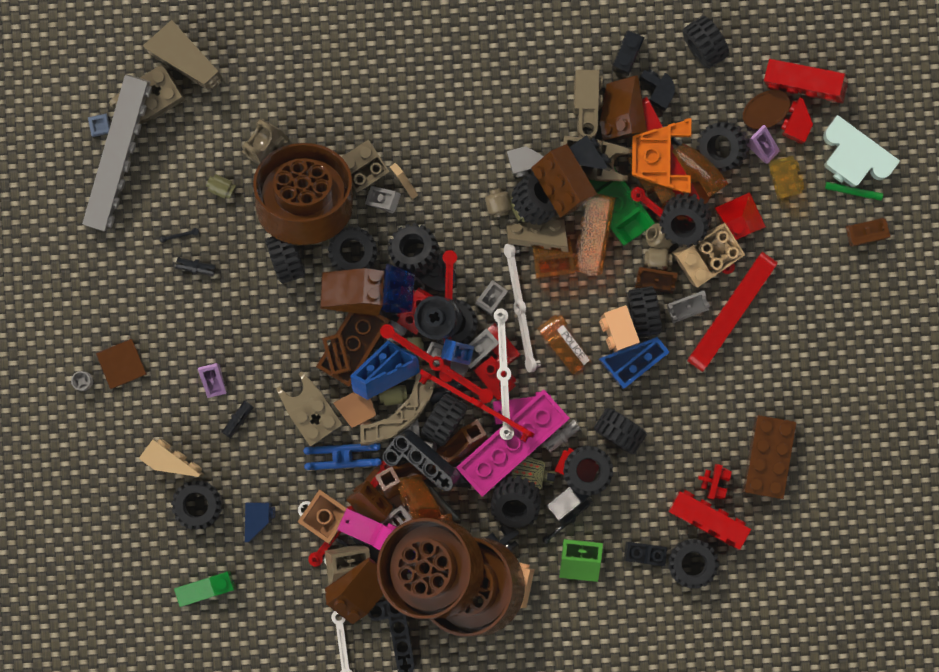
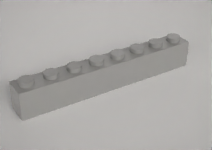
M132 75L124 76L83 225L106 231L109 227L112 228L115 217L112 215L114 209H117L119 206L120 198H118V194L125 185L124 173L128 172L131 161L128 160L130 153L133 154L136 147L134 139L141 129V124H139L140 118L146 112L147 105L144 104L146 97L149 98L152 91L151 81Z

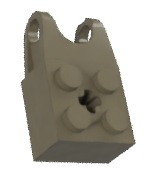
M163 64L140 77L141 79L151 81L152 91L150 97H146L144 104L147 105L144 116H141L139 124L159 117L186 100L169 69ZM157 88L161 89L159 91L160 95L155 94ZM120 92L110 100L109 104L111 107H116Z
M599 70L575 71L573 114H577V135L579 138H583L586 135L593 138L597 133L598 109L601 110L602 95H599V90L603 86V76H599ZM588 127L592 130V133L585 134L582 129Z
M259 119L252 136L242 145V153L259 165L270 153L289 145V138L282 130L263 119Z
M564 136L563 145L568 144L571 147L582 138ZM598 140L601 145L600 151L602 154L606 153L611 160L610 166L612 170L606 171L581 166L588 180L628 181V176L615 171L614 161L620 155L632 154V149Z
M301 371L299 376L303 383V391L300 395L291 397L280 386L276 390L288 415L309 446L312 447L342 427L343 423L322 392ZM313 415H320L321 418L318 425L316 423L312 424Z

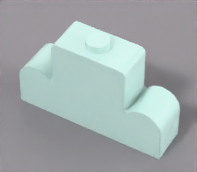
M838 115L823 134L826 144L837 146L824 164V167L834 174L833 177L841 183L844 181L851 187L859 185L869 170L874 179H885L900 162V160Z

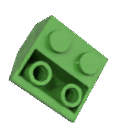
M563 539L559 578L598 582L603 543Z

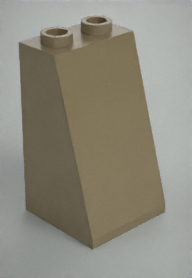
M172 20L143 45L151 56L207 90L210 88L215 89L221 83L220 79H222L219 71Z

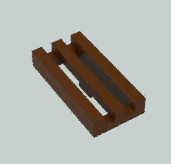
M339 333L322 338L332 376L350 372L351 368L342 334ZM336 338L339 339L341 351L343 354L346 368L344 369L342 368L339 353L337 350L335 342ZM329 340H331L339 370L337 371L334 369L327 343Z

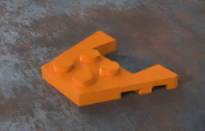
M691 118L632 136V176L682 193L691 194V175H670L671 137H691Z

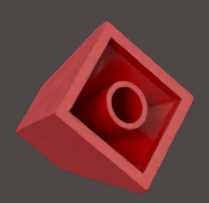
M750 192L714 208L721 224L725 223L736 241L766 228Z

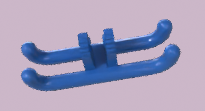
M375 443L365 446L349 444L305 447L303 450L304 454L332 453L333 461L309 462L304 465V468L306 470L380 466L382 461L379 458L352 460V452L377 451L381 448V445Z

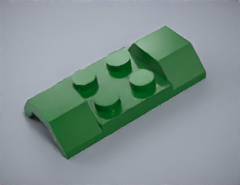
M589 180L597 193L590 199V202L623 246L655 224L641 203L631 198V189L625 181Z

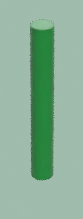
M831 182L825 183L824 189L880 201L883 198V193Z

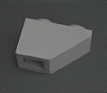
M526 146L507 151L512 175H517L518 178L527 176L528 172L532 171L531 167L544 157Z

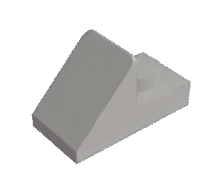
M371 186L365 204L394 213L401 193Z
M487 328L469 344L475 346L470 365H467L470 369L482 361L499 344V341Z

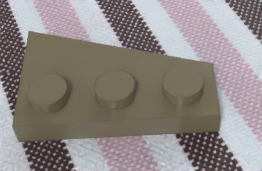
M564 219L551 220L542 225L537 223L533 225L531 222L506 225L508 244L528 247L540 245L544 246V249L551 250L552 247L561 248V251L568 252Z

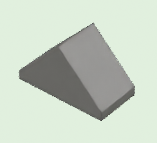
M492 280L475 305L489 315H492L508 290Z

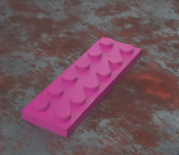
M543 389L510 419L535 433L533 438L528 437L526 442L520 440L522 432L512 427L514 429L513 438L504 440L500 436V429H498L456 468L483 497L570 418Z

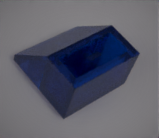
M390 264L386 265L381 310L393 314L412 312L414 273Z

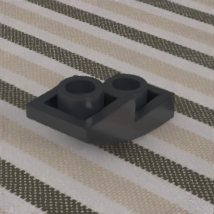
M626 541L623 561L665 566L667 547Z

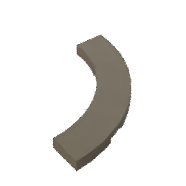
M429 365L419 366L420 371L423 369L437 377V371L432 370ZM418 373L411 395L393 415L375 423L360 425L361 446L381 443L409 428L427 407L436 383L429 379L425 385L419 382L422 376Z

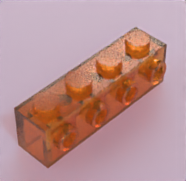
M596 194L583 205V208L586 210L585 216L582 217L580 223L582 234L579 235L577 241L579 252L574 259L575 271L595 276L603 273L615 197Z

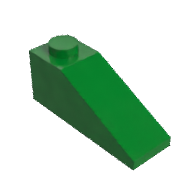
M227 571L174 588L179 607L233 591L236 588L231 572Z

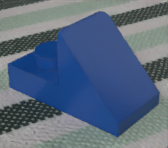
M445 339L441 358L470 365L475 346Z

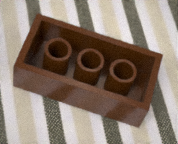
M349 312L336 334H342L351 371L332 376L326 351L316 367L351 388L350 376L369 358L381 338V327L389 324L390 320L380 314L374 316ZM336 338L335 342L337 350L339 353L342 368L344 369L346 368L343 354L341 351L339 339ZM330 343L329 350L333 361L335 371H337L339 369L336 362L332 343Z
M760 415L755 416L742 492L784 499L796 422Z

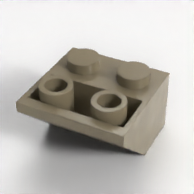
M369 139L342 156L350 169L352 187L357 193L390 172Z
M363 544L326 550L325 558L329 585L367 558H370L369 548Z

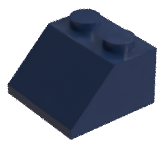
M272 502L245 503V542L253 541L275 518L276 507H272Z

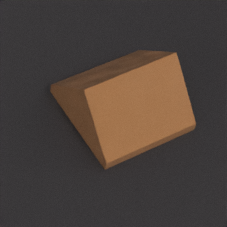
M319 490L298 520V523L330 544L338 532L337 528L346 507Z

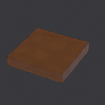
M133 339L96 353L110 389L147 375Z

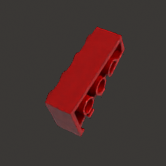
M769 59L764 77V82L768 85L769 89L779 90L780 88L787 90L789 93L805 94L808 97L821 98L841 104L844 102L848 86V79L845 73Z
M684 490V492L678 491L668 510L669 513L735 549L741 550L751 531L750 528L745 526L746 522L738 518L735 520L728 517L729 513L720 508L716 511L711 508V503L703 499L701 501L694 499L695 495L687 490Z

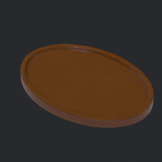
M769 90L756 95L743 110L742 119L744 124L755 130H759L763 125L767 128L776 125L788 113L790 99L786 93L779 90Z

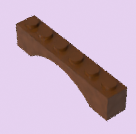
M476 420L461 428L444 446L439 447L436 452L450 465H453L472 454L488 437L480 422ZM410 462L391 466L375 475L387 500L427 479Z

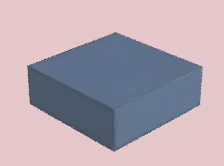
M108 114L88 117L92 137L108 134L110 129Z

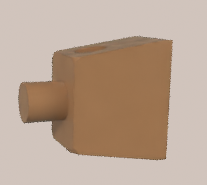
M354 392L334 402L335 407L351 428L371 424L370 419L377 416L372 399L367 400Z

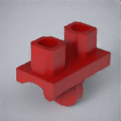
M715 464L712 479L710 478V470H705L704 477L698 475V480L703 481L702 489L707 490L708 482L710 483L707 494L709 499H725L727 489L718 487L719 479L730 481L732 471L722 468L723 465Z

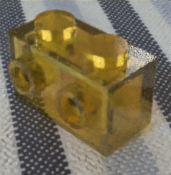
M793 156L773 160L768 163L778 201L799 196L803 193L804 183L802 178L799 179L797 171H800L799 163L797 160H794Z

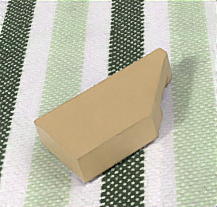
M396 163L391 165V170L411 199L416 198L418 194L401 168Z

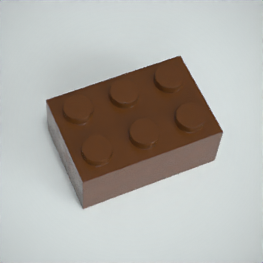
M568 144L551 150L531 167L560 218L577 211L597 194Z

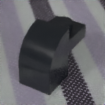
M644 70L640 80L655 88L649 100L650 103L666 111L675 93L672 78L667 73H664L662 79L658 78L659 74L656 72Z

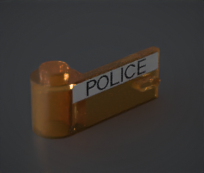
M554 314L540 325L537 330L573 375L591 360L565 325L568 324L561 315L557 316Z

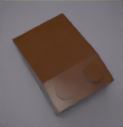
M638 75L606 84L600 117L603 141H618L647 132Z
M362 268L323 272L320 309L378 316L383 302L384 271Z
M367 558L325 588L326 605L352 625L366 616L384 595L378 582L377 563L371 558Z

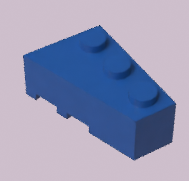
M656 337L601 357L599 361L623 390L666 356L669 351L660 339Z
M386 341L350 376L353 392L368 400L420 373L418 356L390 341Z

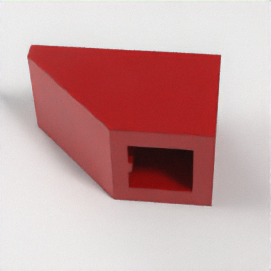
M799 98L797 102H792L789 108L791 115L789 119L785 118L781 129L783 130L782 136L803 145L813 123L804 100Z

